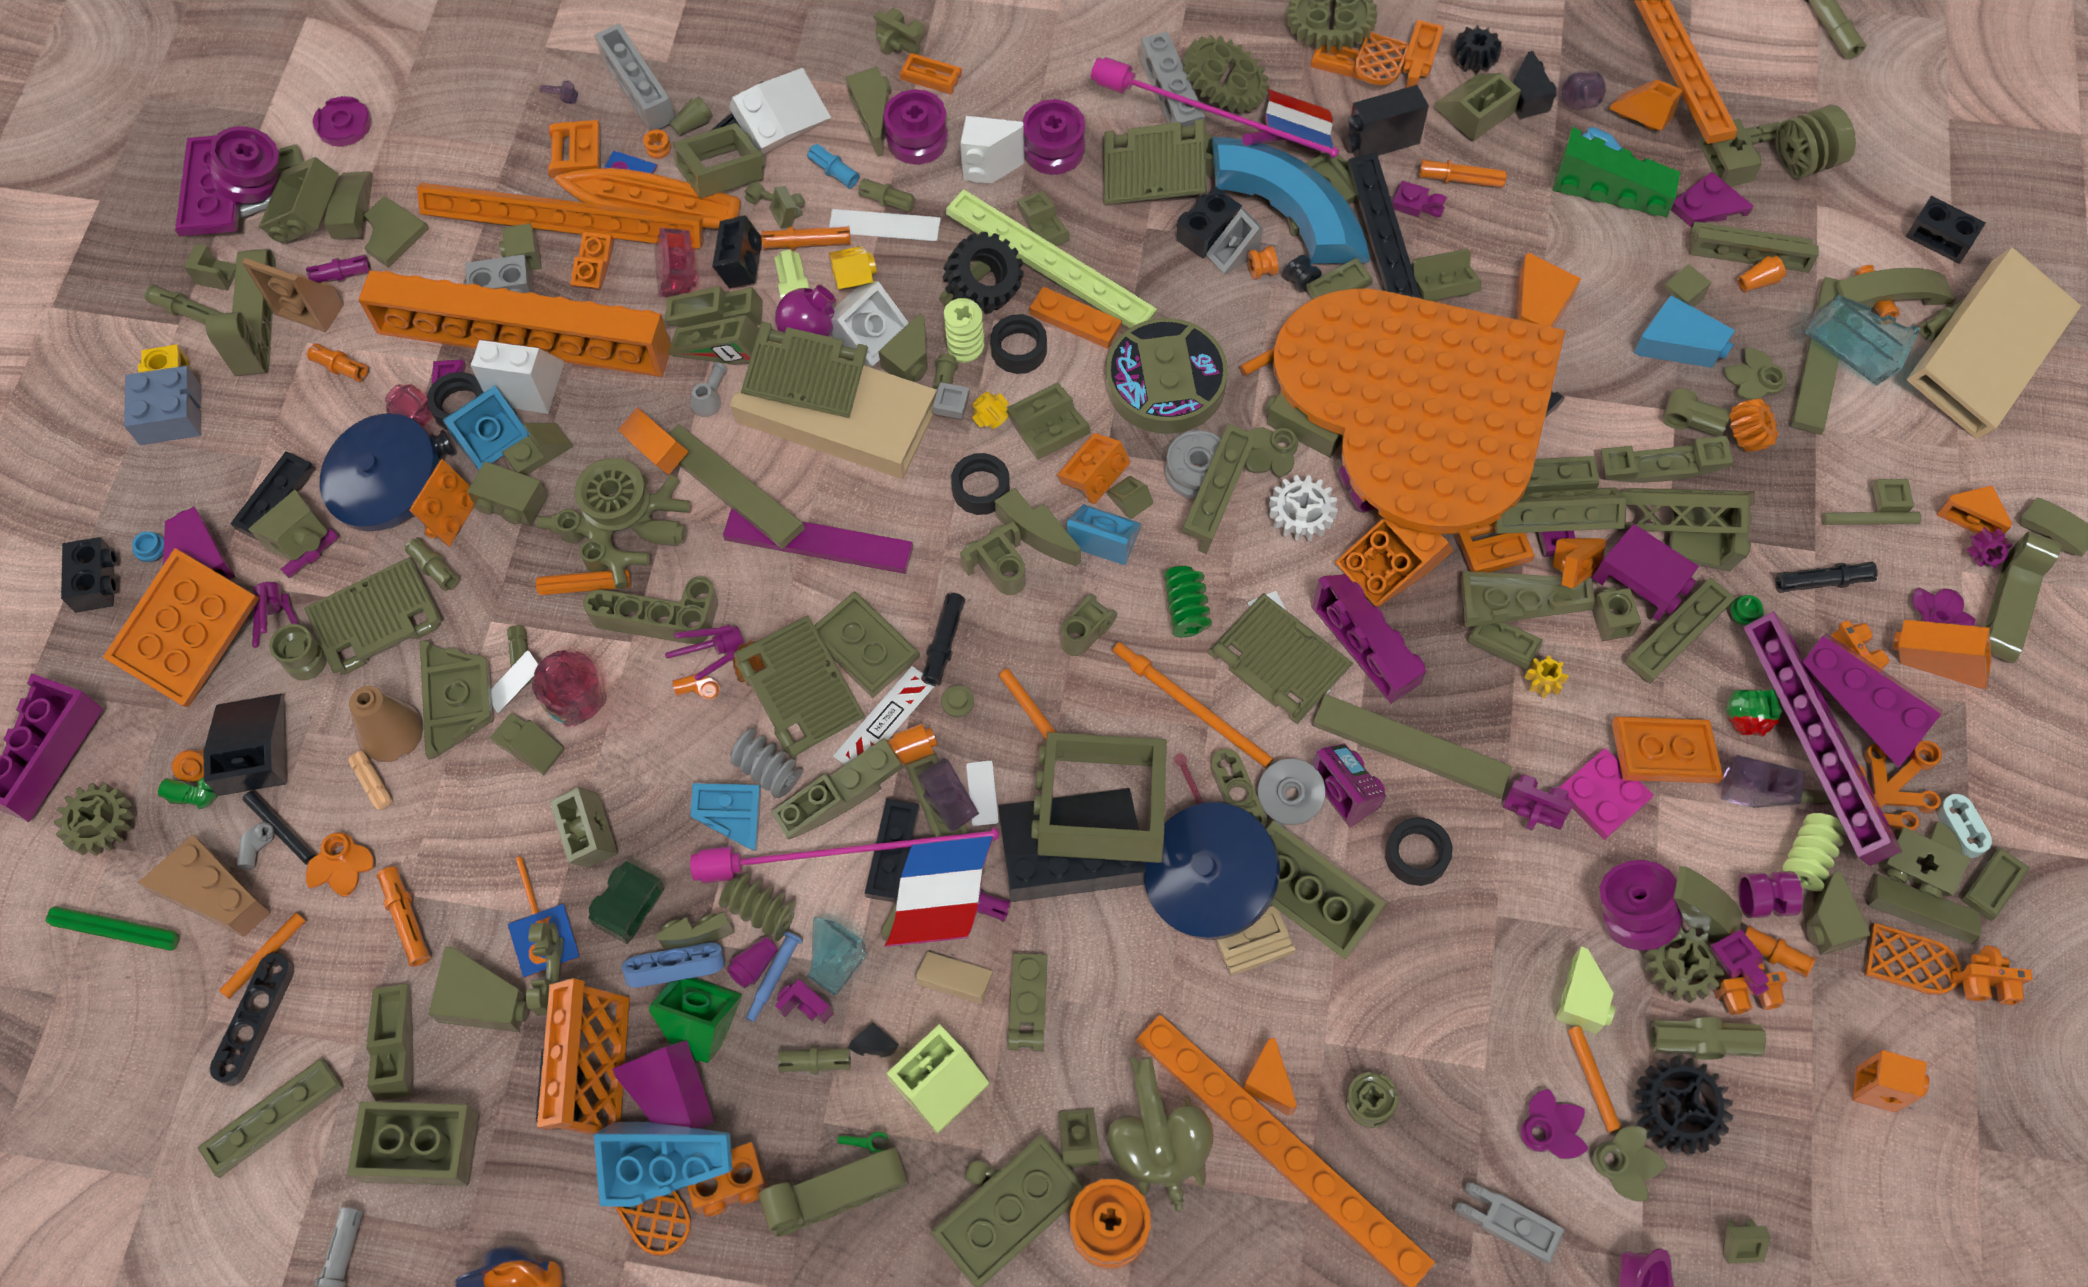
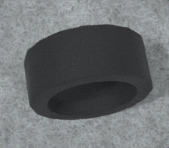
M1017 314L1001 319L993 327L990 335L991 353L996 365L1001 369L1014 374H1022L1037 369L1044 362L1047 355V335L1041 322L1031 316ZM1023 333L1033 337L1037 345L1029 353L1014 355L1003 350L1001 342L1012 334Z
M465 372L449 373L440 377L431 385L427 393V405L435 421L443 429L448 430L443 419L451 415L443 412L441 409L444 400L448 396L458 391L474 392L476 397L483 393L477 378L472 374Z
M974 453L962 458L955 465L951 474L952 494L957 505L964 511L975 515H987L995 512V500L1010 491L1009 471L1005 463L996 456L987 453ZM985 471L995 475L999 480L998 489L987 496L976 497L968 494L963 489V480L975 472Z
M1415 817L1404 820L1394 828L1386 844L1385 859L1389 870L1397 879L1409 885L1423 886L1432 884L1442 877L1452 859L1453 846L1449 834L1441 825L1431 819ZM1407 835H1424L1434 842L1439 851L1438 860L1435 865L1429 869L1421 870L1414 869L1405 864L1399 855V844Z

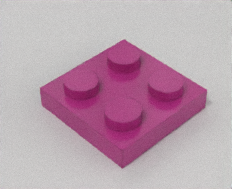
M1606 748L1559 787L1568 791V801L1573 803L1572 809L1603 840H1606L1654 796L1640 781L1623 780L1620 761Z

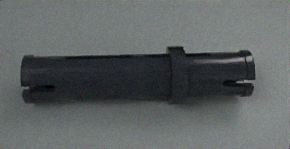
M1873 561L1848 565L1841 562L1827 568L1776 573L1775 586L1779 593L1828 586L1847 588L1849 584L1875 582L1878 570Z
M958 593L946 594L934 639L926 651L928 658L921 680L931 686L941 685L947 662L952 658V643L966 601Z

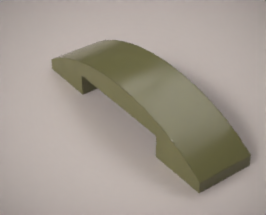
M1923 268L1878 270L1838 281L1836 284L1845 309L1873 308L1878 301L1923 299L1925 305L1953 304L1955 301L1946 277L1939 272Z
M1727 436L1695 439L1694 444L1691 446L1633 451V446H1622L1600 450L1605 479L1621 482L1646 483L1680 480L1705 475L1733 465Z

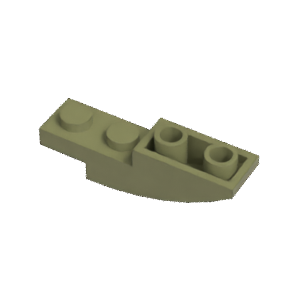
M883 738L831 776L826 773L771 811L786 838L789 840L835 819L882 789L880 787L881 783L905 766L889 741Z

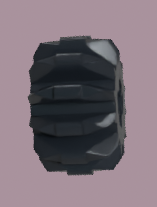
M1478 24L1474 30L1466 27L1463 33H1459L1456 37L1453 57L1456 58L1457 66H1465V72L1470 69L1474 70L1476 74L1481 69L1488 72L1499 61L1502 42L1498 40V33H1490L1489 27L1485 30L1480 29Z

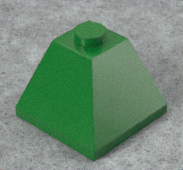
M697 978L672 981L649 1005V1013L670 1045L687 1040L693 1059L709 1063L724 1042L740 1004L742 994Z

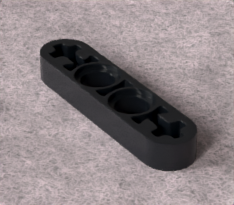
M271 953L263 957L259 962L212 1059L210 1074L213 1079L225 1086L237 1085L246 1077L293 978L294 965L284 955ZM281 966L283 968L281 973H274L272 975L269 972L271 967ZM265 982L268 985H270L271 983L273 986H275V988L272 991L268 987L262 985V983ZM260 994H267L269 1002L266 1008L261 1011H254L252 1003L255 997ZM243 1027H252L253 1036L251 1040L245 1044H238L236 1039L237 1033ZM233 1047L236 1050L243 1052V1056L241 1057L236 1053L233 1054L232 1052H230L231 1048ZM233 1064L236 1066L233 1073L222 1071L224 1065Z

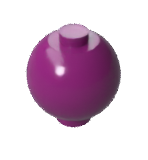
M817 285L814 290L798 288L788 292L780 300L776 308L775 323L778 331L785 332L786 328L789 327L829 337L833 331L831 319L835 312L832 307L836 302L835 296L822 285Z

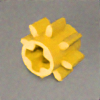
M987 391L973 402L972 407L975 410L971 418L980 428L985 425L995 429L1008 418L1009 414L1006 412L1008 410L1006 406L1009 405V402L1001 393L995 395Z
M1550 655L1541 662L1536 658L1533 659L1530 665L1531 669L1527 670L1524 676L1525 679L1531 680L1529 691H1536L1542 694V698H1545L1552 691L1554 694L1559 695L1563 688L1561 684H1565L1569 675L1562 673L1564 663H1558L1551 659Z

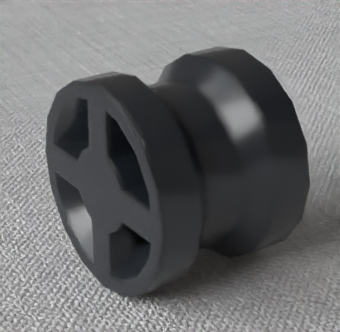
M1306 255L1296 257L1284 271V276L1289 281H1294L1296 289L1301 293L1306 292L1307 284L1320 278L1322 275L1318 267L1310 264L1311 261Z

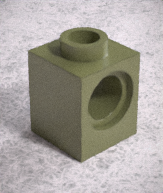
M1612 587L1601 591L1597 595L1592 611L1602 641L1634 636L1641 624V619L1631 589L1618 590V588ZM1610 609L1617 610L1621 615L1612 613Z

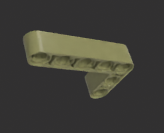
M269 248L238 251L232 313L207 315L205 320L209 340L235 376L261 374L269 371L273 311L242 264L244 258L276 268L274 255Z

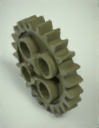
M1289 0L1287 27H1291V34H1297L1298 41L1306 39V46L1316 43V49H1319L1322 45H1326L1328 51L1331 50L1332 46H1336L1340 51L1344 44L1353 48V41L1362 44L1363 37L1369 38L1370 31L1375 30L1378 13L1376 11L1377 4L1373 3V0ZM1331 1L1336 2L1333 30L1328 29Z
M1209 35L1207 39L1201 36L1199 40L1195 39L1190 44L1184 54L1185 57L1182 63L1185 66L1183 71L1189 73L1186 79L1195 82L1192 88L1202 91L1200 97L1208 96L1210 98L1209 103L1218 102L1220 109L1228 106L1231 113L1236 108L1241 114H1243L1245 109L1251 112L1254 108L1257 109L1263 102L1270 87L1266 83L1269 77L1263 75L1265 68L1257 66L1260 60L1252 59L1250 57L1251 51H1242L1241 44L1237 47L1234 46L1232 39H1229L1226 43L1222 36H1219L1217 40L1212 35ZM1231 61L1233 63V67L1228 73L1226 79L1224 80V84L1221 87L1219 85V81L1222 78L1223 74L1228 68V64Z

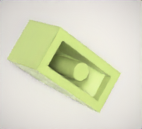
M1581 946L1573 956L1556 1020L1575 1027L1581 1026L1583 1030L1597 1034L1605 1025L1610 1026L1616 1006L1611 1005L1614 994L1589 949Z

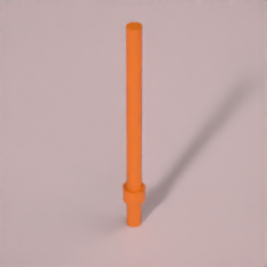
M1121 642L1115 645L1112 652L1131 666L1130 670L1139 677L1145 676L1264 768H1267L1274 759L1272 756L1154 668L1152 661L1143 654L1137 655Z

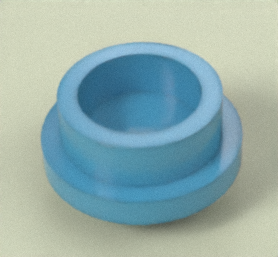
M146 531L134 538L132 551L138 560L152 562L163 555L164 539L159 534Z

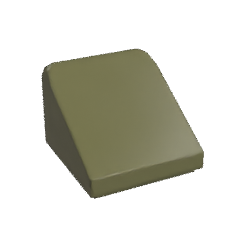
M1131 475L1106 492L1109 498L1129 519L1134 518L1153 504L1148 486Z

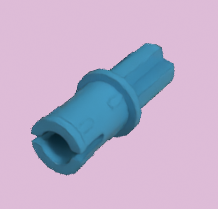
M819 144L812 145L809 148L808 158L823 168L827 176L835 177L849 189L857 184L860 178L859 173L843 163L839 155H832Z

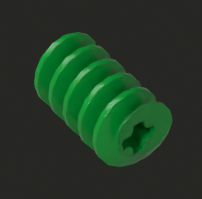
M1174 566L1164 573L1165 588L1168 593L1167 601L1170 604L1169 613L1172 616V634L1179 638L1195 636L1212 626V620L1207 617L1210 614V608L1204 606L1208 603V597L1203 594L1206 592V585L1201 583L1204 581L1205 575L1200 571H1194L1189 566Z

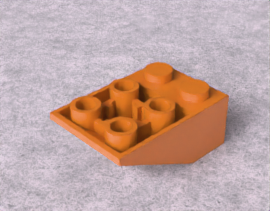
M1383 518L1337 559L1335 563L1352 582H1357L1361 586L1365 596L1375 606L1380 607L1430 573L1454 550L1441 534L1412 530Z

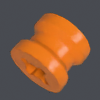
M1266 246L1262 251L1248 250L1247 263L1251 277L1254 280L1260 279L1264 274L1271 276L1278 274V259L1273 246Z

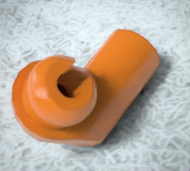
M696 674L672 681L676 696L694 692L704 699L713 700L720 692L719 684L708 676L697 681L694 678Z

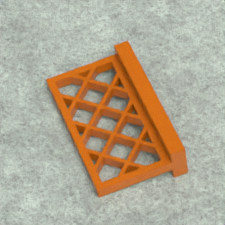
M575 978L550 984L537 1128L546 1130L559 1128L594 1135L605 1128L596 1116L603 1107L608 1114V1126L614 1122H621L623 1086L614 1076L612 1069L625 1064L629 997L584 986V981ZM583 996L586 997L592 1007V1010L586 1016L582 1011ZM609 1003L617 1005L616 1019L613 1022L604 1009ZM595 1016L598 1017L605 1029L598 1037L589 1023ZM581 1030L590 1043L583 1051L579 1046ZM608 1036L614 1045L613 1054L610 1057L601 1044ZM592 1051L596 1053L602 1064L595 1072L586 1058ZM578 1065L587 1078L580 1087L576 1082ZM605 1072H607L611 1079V1088L608 1092H606L598 1079ZM590 1086L599 1099L593 1107L590 1106L583 1094ZM575 1101L584 1114L578 1122L573 1121Z

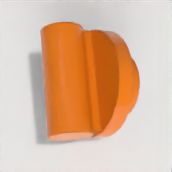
M204 749L200 751L184 750L178 753L171 763L173 774L184 782H195L204 776Z

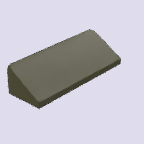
M1878 874L1876 875L1868 904L1869 907L1969 944L1980 938L1981 920L1979 911L1941 897L1936 899L1929 894L1919 891V889Z

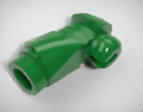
M204 777L199 779L197 787L165 778L158 788V796L164 798L170 804L196 805L198 809L208 807L217 797V794L204 783Z

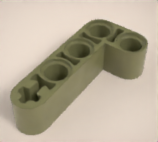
M2027 531L2007 555L2009 560H2005L1985 625L1990 630L1991 656L2012 664L2020 656L2026 641L2043 576L2057 561L2062 543Z
M695 577L687 582L681 602L607 590H594L585 596L583 607L591 623L599 629L698 644L707 640L709 636L676 639L674 633L711 629L718 608V598L712 582L708 578ZM700 594H708L705 598L696 599ZM631 612H637L633 617H626ZM668 617L666 621L657 623L658 619ZM700 622L696 627L688 628L690 623Z
M892 1148L795 1186H791L789 1182L773 1185L758 1193V1197L769 1231L774 1237H780L899 1191L906 1187L909 1182L896 1148Z

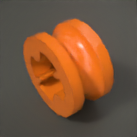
M655 129L644 135L643 143L648 156L659 159L670 153L671 145L666 132Z

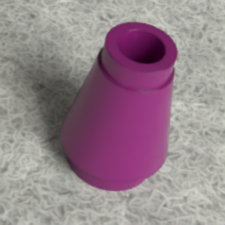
M763 937L760 941L732 958L727 972L743 988H747L750 984L755 985L774 955L778 952V949L773 942Z

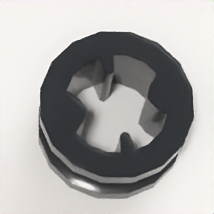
M444 429L437 436L430 434L437 447L439 460H444V456L447 454L455 455Z

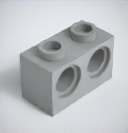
M525 254L465 263L467 285L477 284L494 289L505 288L520 293L533 292L532 271Z

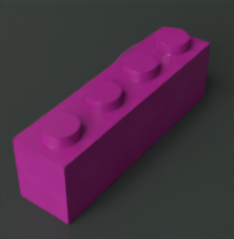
M1346 574L1321 577L1318 580L1312 609L1388 702L1392 704L1421 685L1426 673L1422 659L1417 654L1410 652L1405 646L1402 635L1397 630L1390 628L1385 622L1383 613L1377 606H1372L1369 603L1361 586L1357 582H1352Z

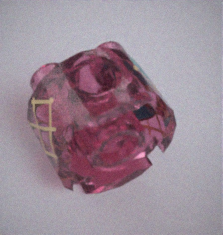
M566 650L554 652L546 656L534 671L535 678L534 684L532 682V690L546 715L555 722L562 723L565 727H575L591 719L607 701L605 685L592 660L582 652L567 653Z

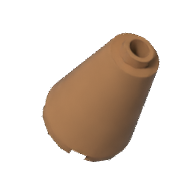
M363 686L351 695L349 707L357 743L368 757L378 762H393L398 760L397 757L405 753L410 754L415 750L422 738L423 724L419 713L412 705L373 686Z

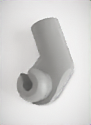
M267 822L259 823L241 836L237 859L238 868L246 870L254 868L256 852L273 839L274 828L271 824Z

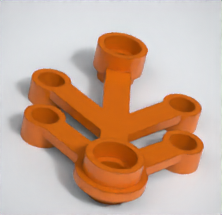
M1928 740L1919 742L1910 753L1911 760L1888 782L1885 763L1888 757L1887 754L1877 744H1872L1865 750L1863 757L1866 763L1871 766L1873 794L1880 808L1883 805L1917 807L1923 813H1932L1940 806L1941 799L1934 791L1928 790L1923 793L1898 792L1921 769L1930 770L1941 761L1942 751L1936 743ZM1871 751L1877 752L1880 755V759L1874 758ZM1919 754L1926 756L1928 762L1923 760ZM1859 765L1864 777L1866 778L1865 769L1861 765ZM1924 798L1930 799L1933 806L1927 805L1924 802ZM1904 811L1900 815L1883 813L1891 828L1899 829L1906 827L1914 831L1919 826V818L1913 812ZM1902 818L1908 819L1911 822V827L1904 825Z

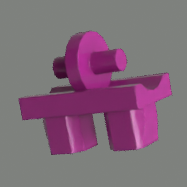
M1525 774L1518 781L1515 780L1503 808L1527 818L1526 829L1532 831L1536 823L1561 830L1573 805L1572 802L1568 801V791L1559 787L1551 788L1549 793L1536 789L1538 785L1536 778Z

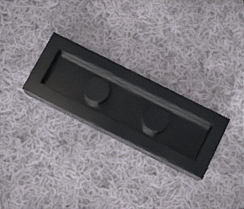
M285 451L230 524L235 530L257 540L248 529L292 491L296 490L298 492L315 470L313 465Z
M886 799L876 844L913 840L920 811L919 804ZM911 847L874 851L865 889L866 898L897 902L900 878Z

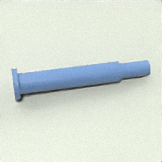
M784 932L783 935L786 938L754 996L755 1000L745 1017L751 1022L756 1021L763 1005H766L797 944H802L803 942L801 938L792 933Z

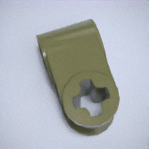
M1089 594L1062 624L1061 647L1063 651L1071 656L1084 654L1101 635L1110 629L1118 613L1113 609L1109 611L1096 601L1097 597L1094 594ZM1075 633L1081 635L1082 637L1076 639L1070 637L1069 635Z

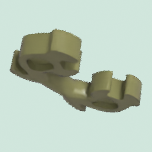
M535 923L530 926L528 939L529 942H535V949L532 950L533 955L536 957H546V979L531 981L534 989L526 990V1003L528 1009H532L537 1016L547 1015L550 984L560 982V964L564 949V938H559L558 930L554 923Z

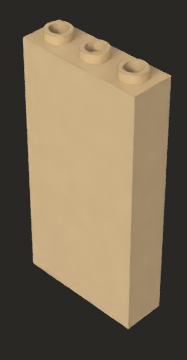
M2011 247L1992 260L1906 380L1974 438L1978 439L1998 427L2081 305Z
M863 366L850 418L742 394L741 389L733 395L731 409L733 410L736 423L903 479L934 416L932 407L937 390Z

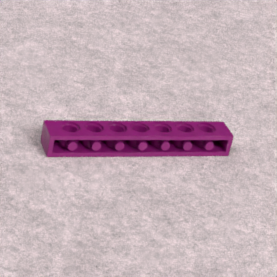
M1773 611L1744 626L1858 857L1869 866H1872L1903 852L1811 671L1802 663L1804 658L1787 624Z

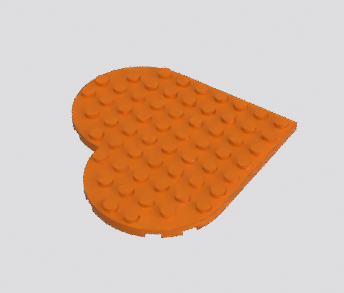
M1371 288L1339 290L1307 302L1286 320L1280 329L1275 343L1274 375L1281 386L1280 391L1293 408L1297 407L1308 416V420L1315 425L1344 435L1342 442L1343 467L1346 468L1350 478V485L1363 502L1367 500L1379 510V515L1400 526L1426 533L1455 534L1459 533V529L1474 526L1479 529L1499 520L1501 515L1511 507H1515L1523 497L1533 471L1566 330Z

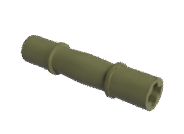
M1805 0L1810 2L1818 18L1829 31L1830 39L1835 42L1845 59H1853L1865 50L1866 44L1855 29L1852 20L1847 19L1836 0Z

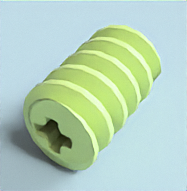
M966 298L952 300L944 309L948 353L955 356L956 361L963 363L977 359L984 349L982 310L977 303Z
M1813 813L1805 817L1803 826L1798 831V837L1793 842V848L1788 853V859L1783 864V871H1794L1798 875L1801 887L1811 891H1821L1824 889V883L1821 880L1829 878L1827 869H1831L1835 863L1832 858H1836L1840 852L1837 847H1841L1845 842L1842 835H1847L1840 819L1822 813Z

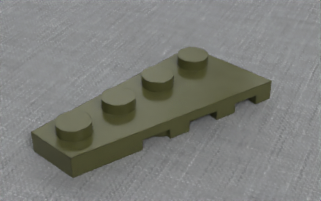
M1463 571L1461 586L1465 627L1592 610L1595 603L1592 579L1588 578L1572 589L1561 585L1563 576Z

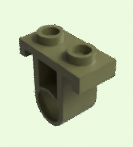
M1012 521L1005 526L1000 525L994 528L982 540L973 541L966 545L963 551L960 552L961 567L968 576L973 574V566L979 564L996 589L1002 594L1015 595L1021 592L1026 584L1025 563L1015 549L1021 545L1020 529ZM1006 572L1016 573V575L1012 577H1007L1003 574Z

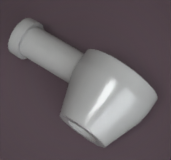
M718 362L713 363L712 371L706 384L700 383L693 388L690 396V406L696 415L709 417L720 409L721 399L716 390L723 375L727 372L725 365Z

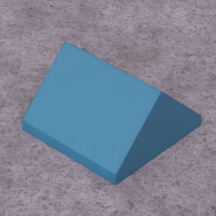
M495 385L443 419L454 442L478 470L481 469L485 461L493 463L503 456L502 451L528 436L523 424Z
M1083 504L1068 519L1067 532L1081 548V551L1126 566L1142 523Z

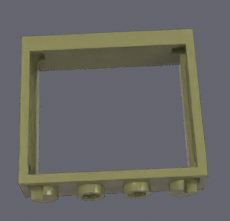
M1047 732L1046 746H1040L1039 765L1044 766V770L1037 771L1036 790H1042V795H1035L1034 815H1040V818L1032 822V838H1038V855L1162 863L1167 739ZM1071 761L1152 766L1149 831L1050 825L1055 762Z

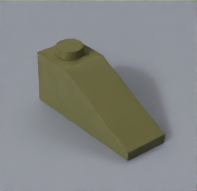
M876 66L846 76L848 96L877 157L883 156L886 136L883 115L885 106L889 102L888 93H891L892 90L887 76L882 77Z

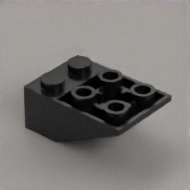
M282 693L216 705L203 751L204 783L219 796L286 785L284 696Z

